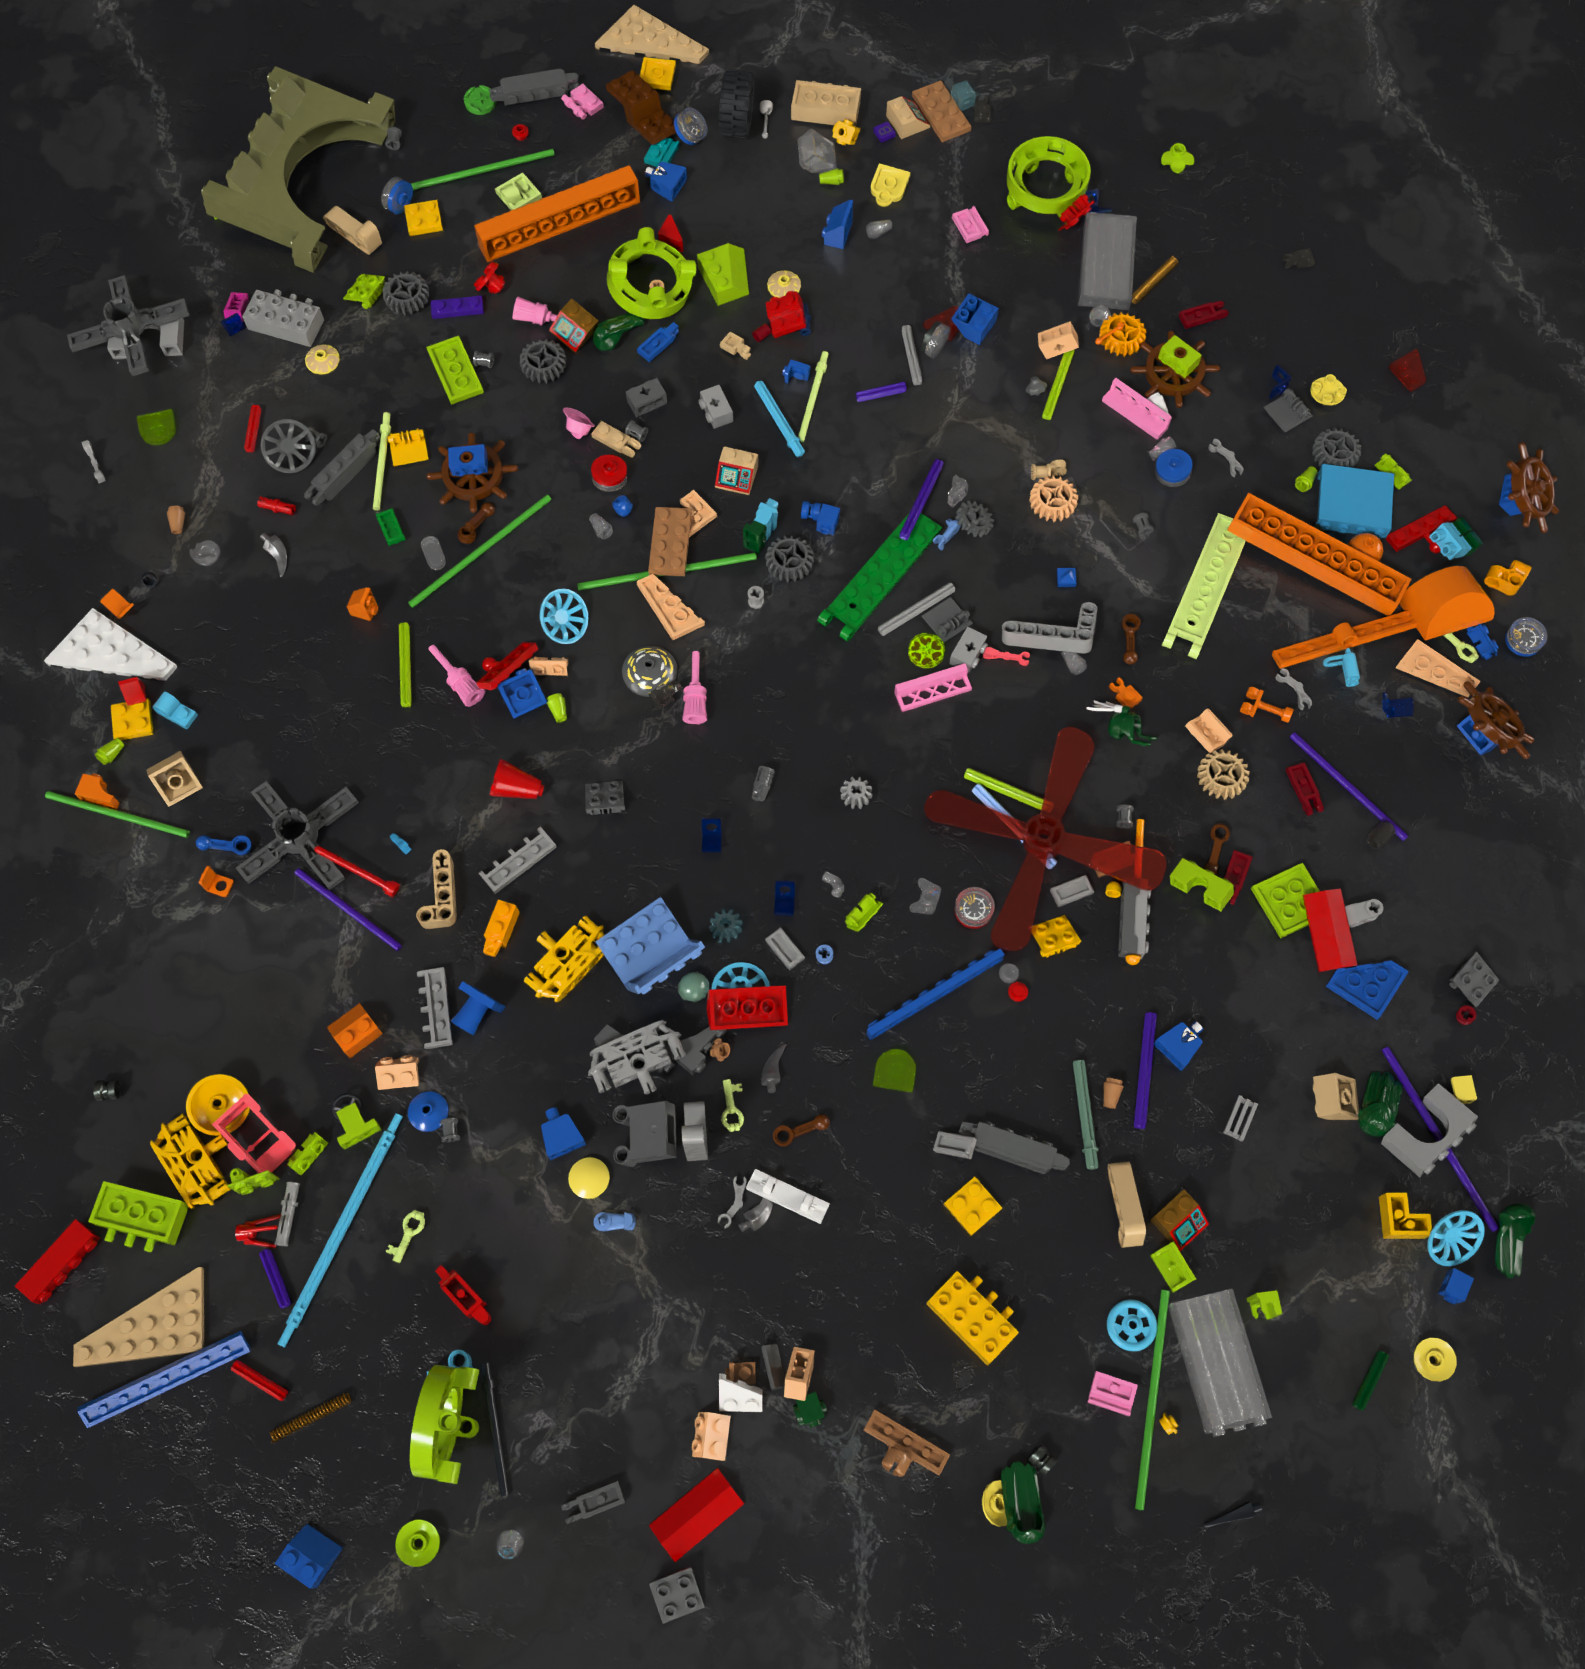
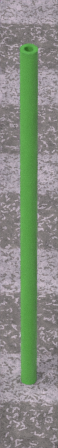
M553 149L411 183L413 190L554 156L555 154Z
M547 494L411 599L408 604L412 608L550 502V496Z
M756 553L686 564V572L757 560ZM649 572L577 583L578 591L640 580L649 576Z
M1161 1290L1135 1509L1143 1511L1170 1291Z

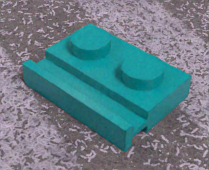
M667 137L651 145L644 157V163L655 167L660 162L670 163L680 146L679 141L674 142L673 139Z

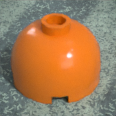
M1371 533L1355 535L1347 544L1379 562L1384 552L1380 539Z

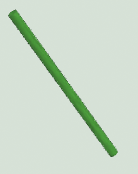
M47 791L45 794V798L185 838H188L190 834L189 830Z

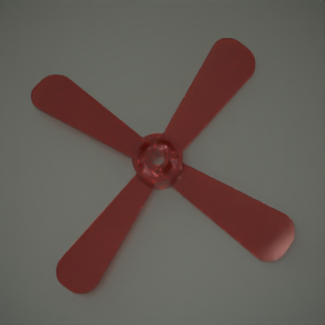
M1066 727L1058 733L1041 814L1033 816L1027 823L943 790L931 793L925 803V815L933 822L1023 841L1024 848L1028 854L991 931V940L1000 949L1018 951L1028 944L1046 862L1058 854L1144 891L1157 888L1163 880L1166 870V859L1156 849L1065 833L1061 820L1094 752L1092 738L1086 732L1077 728ZM1040 834H1046V835H1048L1049 837L1046 838V839H1043V838H1041L1039 835H1040Z

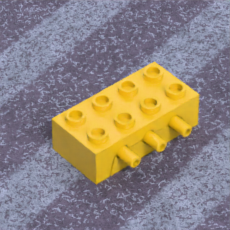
M956 1271L930 1298L927 1305L988 1366L1019 1333L1007 1321L1014 1311L1007 1306L1000 1314L991 1305L998 1298V1295L991 1291L984 1298L976 1290L983 1282L979 1276H976L969 1283Z

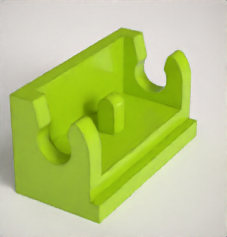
M1174 1241L1150 1255L1172 1293L1196 1280Z
M1277 1290L1256 1293L1246 1298L1247 1303H1250L1251 1312L1255 1319L1258 1318L1257 1308L1259 1307L1264 1313L1266 1320L1282 1315Z

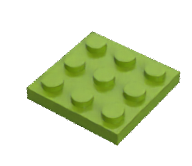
M1303 863L1251 887L1253 894L1280 939L1309 925L1302 895L1320 892Z

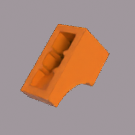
M94 773L82 775L75 795L80 800L116 810L120 804L114 796L107 793V784L100 775Z

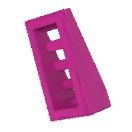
M231 292L224 309L225 321L227 323H243L242 316L247 307L248 293Z

